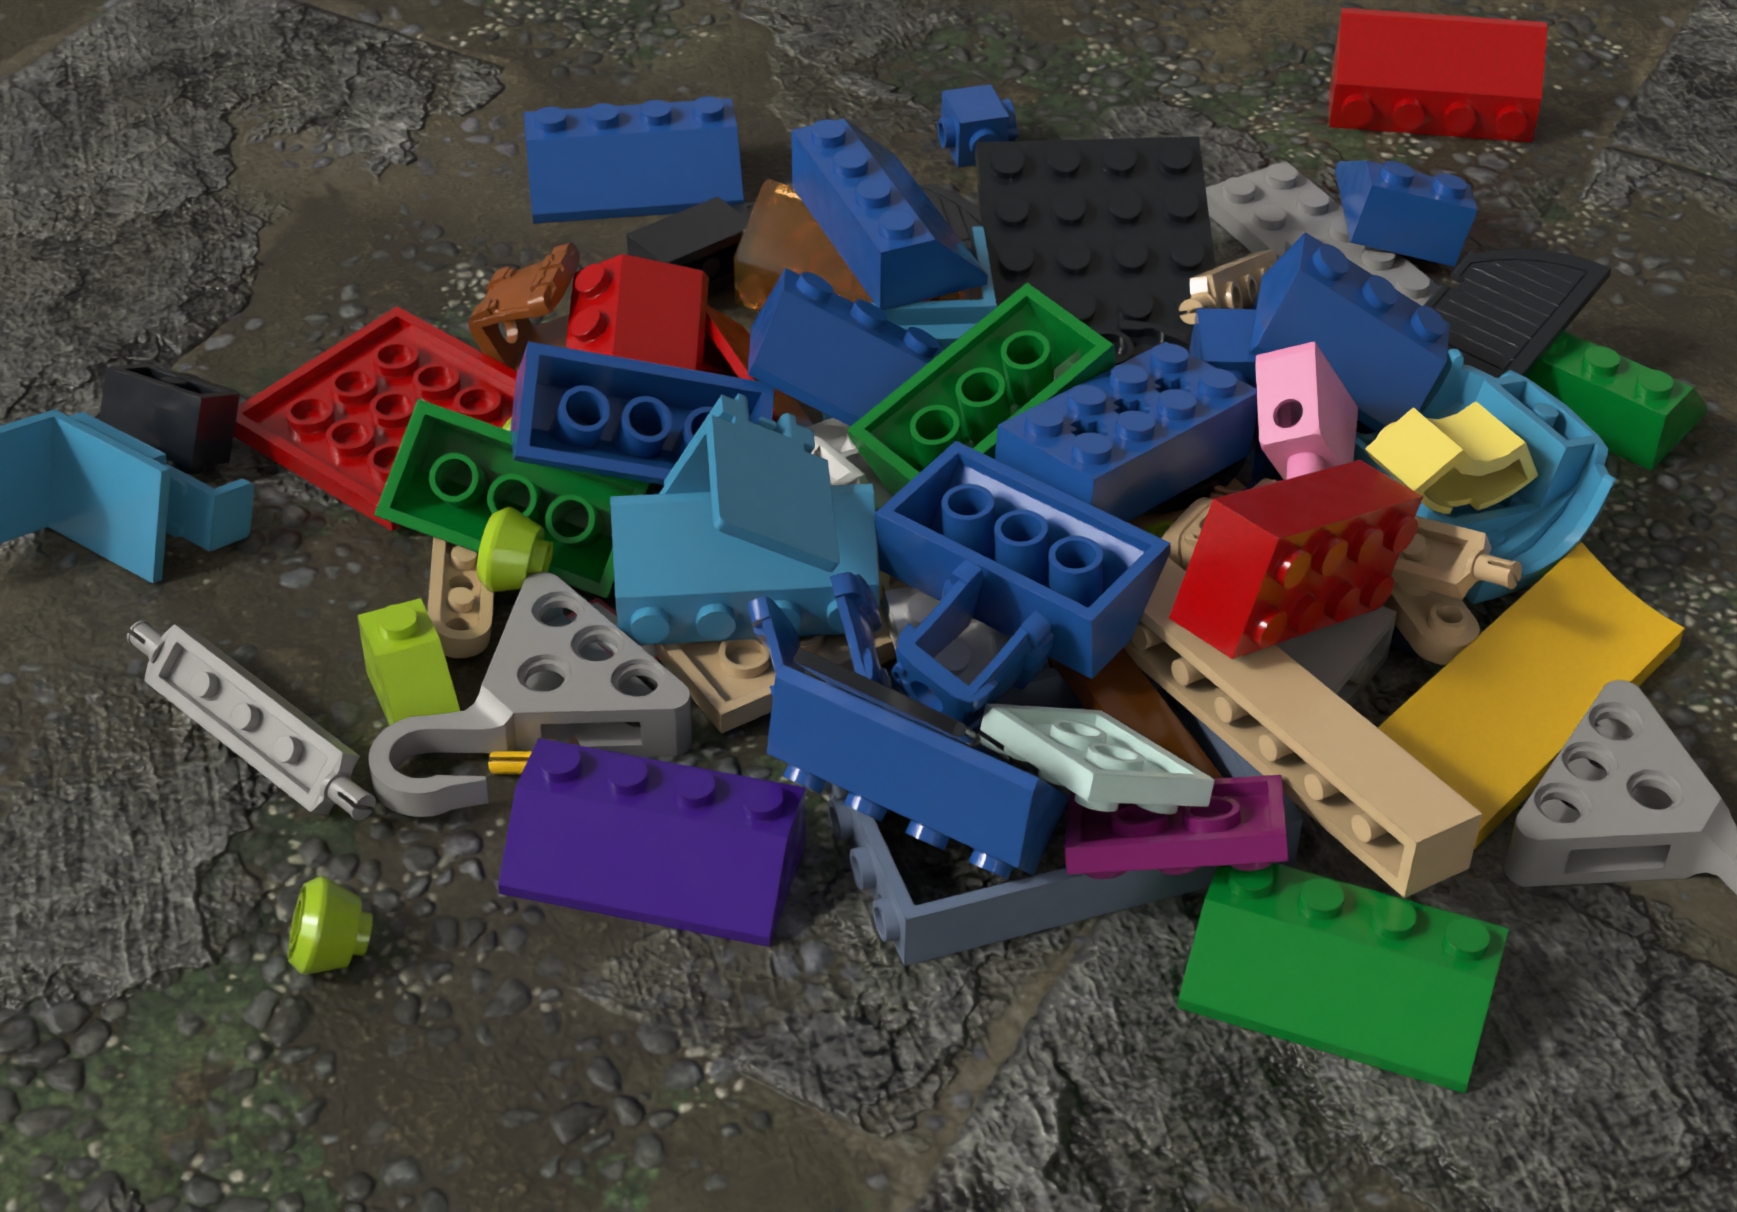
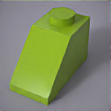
M421 598L357 615L366 672L389 726L409 717L460 711L440 638Z

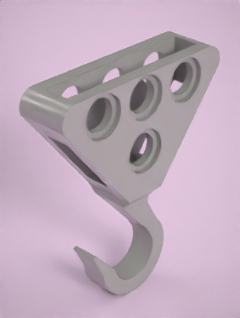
M546 572L535 573L524 580L475 703L465 711L409 717L383 730L376 737L369 751V766L373 790L380 802L387 808L397 813L414 817L435 816L452 809L488 804L489 793L485 776L436 775L428 778H412L397 772L396 769L406 759L424 753L491 754L492 751H533L538 738L555 739L558 742L567 743L570 737L575 736L580 746L639 757L679 756L686 753L692 746L690 690L558 576ZM563 608L570 609L578 615L574 622L563 614ZM596 641H604L614 645L617 648V652L612 656ZM636 676L652 678L657 682V688L652 691ZM625 722H640L641 727H633Z
M1615 680L1608 682L1602 688L1518 813L1504 863V872L1509 880L1523 887L1686 879L1695 874L1707 872L1717 875L1737 895V826L1721 796L1641 689L1631 682ZM1588 759L1598 762L1605 770L1595 767ZM1562 800L1574 805L1578 811L1566 806Z

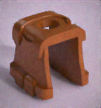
M570 242L554 247L552 253L547 255L543 261L517 271L509 266L501 268L493 274L486 287L487 294L483 302L476 305L468 321L470 332L484 354L518 372L528 341L566 348L569 314L533 326L529 318L550 314L564 296L580 261V252L574 243ZM500 322H503L505 325L507 333L506 340L500 332L498 324Z

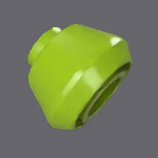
M507 507L497 511L489 518L482 536L477 560V578L489 592L521 589L524 580L530 575L542 572L548 573L553 555V542L544 540L545 532L542 526L515 508Z
M319 876L304 883L297 900L288 945L289 963L303 975L348 967L353 954L364 956L367 951L372 930L373 914L362 912L361 897L325 876Z

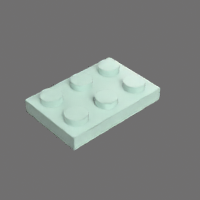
M990 703L985 705L980 730L1004 745L1003 751L1012 758L1029 762L1039 769L1038 776L1049 783L1065 786L1076 794L1075 801L1084 807L1098 811L1113 812L1118 809L1119 803H1129L1156 813L1175 814L1177 813L1178 806H1209L1215 779L1102 710Z

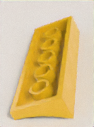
M1580 542L1575 549L1569 552L1387 718L1378 729L1482 813L1474 846L1475 849L1535 790L1602 688L1608 682L1615 680L1628 681L1639 687L1680 646L1685 628L1666 618L1630 592Z

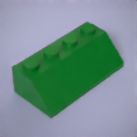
M1026 283L847 429L848 436L893 497L955 441L995 459L999 424L1115 367L1114 345L1029 283Z
M1566 330L1526 376V378L1572 409L1599 435L1607 446L1608 452L1650 471L1705 416L1708 407L1694 387L1673 379L1663 371L1650 369L1619 355L1611 348L1598 346L1568 333Z
M417 399L374 516L479 553L482 536L491 515L507 507L515 508L542 526L545 532L544 540L553 542V555L548 573L558 576L571 587L609 600L615 590L610 497L651 495L653 492L660 493V491L653 483L513 461L511 431Z
M1274 862L1266 868L1250 871L1239 870L1231 865H1220L1215 870L1203 903L1178 997L1177 1008L1465 1094L1509 928Z

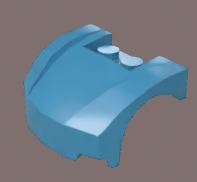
M1450 349L1447 352L1445 366L1418 412L1425 418L1438 420L1457 414L1475 401L1478 402L1526 442L1538 473V477L1513 495L1478 511L1470 504L1452 507L1453 509L1450 514L1433 511L1422 503L1419 506L1416 516L1486 533L1492 547L1489 555L1521 563V578L1519 582L1516 581L1517 586L1514 589H1508L1505 586L1482 580L1476 582L1465 595L1472 604L1516 592L1538 581L1569 552L1575 549L1600 517L1616 478L1610 476L1604 465L1608 456L1607 446L1599 435L1566 404L1528 378L1512 370L1504 373L1500 378H1496L1477 368L1464 365L1462 352L1458 349ZM1356 432L1353 461L1361 460L1393 478L1369 456L1365 449L1376 439L1379 433L1363 434Z

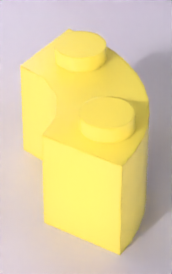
M1476 401L1459 413L1438 420L1425 418L1413 407L1397 422L1384 427L1376 439L1365 448L1369 456L1396 481L1424 496L1421 501L1423 505L1442 514H1450L1453 509L1452 507L1467 504L1473 506L1477 511L1487 508L1513 495L1538 477L1526 442Z

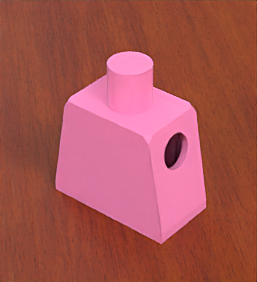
M1313 341L1256 355L1259 441L1262 450L1281 477L1286 480L1353 462L1358 406L1316 342Z

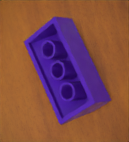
M538 738L515 787L498 881L499 894L770 947L806 845V787Z

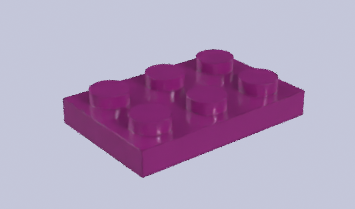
M1282 774L1215 779L1208 807L1178 806L1177 813L1175 814L1156 813L1129 803H1119L1118 809L1113 812L1093 810L1078 804L1075 801L1076 794L1070 790L1064 848L1067 875L1086 874L1094 879H1111L1123 875L1126 871L1158 869L1160 872L1169 875H1182L1193 872L1199 867L1231 865L1239 870L1250 871L1266 868L1272 862L1288 861Z

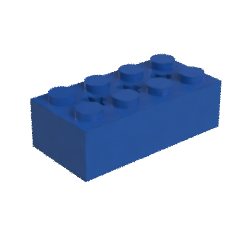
M1164 342L999 424L995 460L1125 522H1129L1251 454L1258 411L1257 389L1238 380L1233 373L1224 369H1217L1190 355L1185 348Z

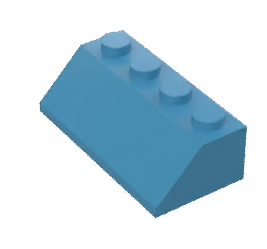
M873 483L831 485L840 563L833 572L824 571L716 530L713 526L711 492L611 496L617 627L638 645L759 639L752 626L748 603L757 598L768 596L789 618L798 633V637L845 634L830 576L844 572H851L854 575L860 574L873 591L879 610V573Z

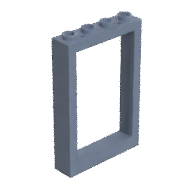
M1055 667L1040 670L1037 676L1023 690L1013 686L995 703L1085 709ZM1140 668L1223 778L1263 776ZM980 730L978 732L979 735L995 746L1002 745ZM827 781L822 790L826 792L829 799L828 815L836 839H847L851 847L850 864L855 882L860 890L869 888L874 898L872 904L873 916L879 936L883 942L893 940L904 966L1207 888L1210 886L1217 866H1203L1193 872L1182 875H1169L1160 872L1158 869L1126 871L1123 875L1111 879H1094L1086 874L1067 875V868H1062L914 906L874 818L844 805L849 791ZM1283 793L1288 861L1274 863L1292 866L1295 865L1303 818L1292 800Z

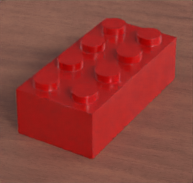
M1357 460L1214 498L1169 619L1229 658L1235 659L1375 611L1386 602L1393 590L1394 578L1391 574L1400 553L1409 546L1416 534L1418 521L1415 519V516L1424 496L1367 463Z

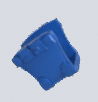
M965 559L944 583L940 603L917 628L908 623L899 635L896 644L897 661L891 671V689L962 722L978 733L981 728L986 703L995 704L1013 686L1023 690L1044 667L1051 652L1054 634L1050 632L1051 625L1049 621L1035 610L969 686L936 661L934 658L969 626L977 607L983 571L975 563Z
M844 572L830 576L855 672L891 689V677L885 668H881L874 637V631L879 630L882 624L873 591L860 574L854 575L851 572ZM768 596L750 601L748 608L754 632L769 649L775 674H777L781 664L805 674L804 668L793 661L798 648H801L798 633L789 618ZM774 685L770 686L772 696L774 692Z

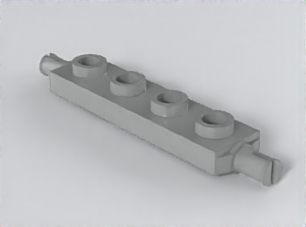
M140 620L130 627L137 634L128 632V643L149 657L144 681L308 811L328 815L333 805L337 804L357 821L363 820L371 814L372 811L366 806L375 807V797L354 783L350 777L360 757L352 749L193 628L174 624L162 635L145 620Z

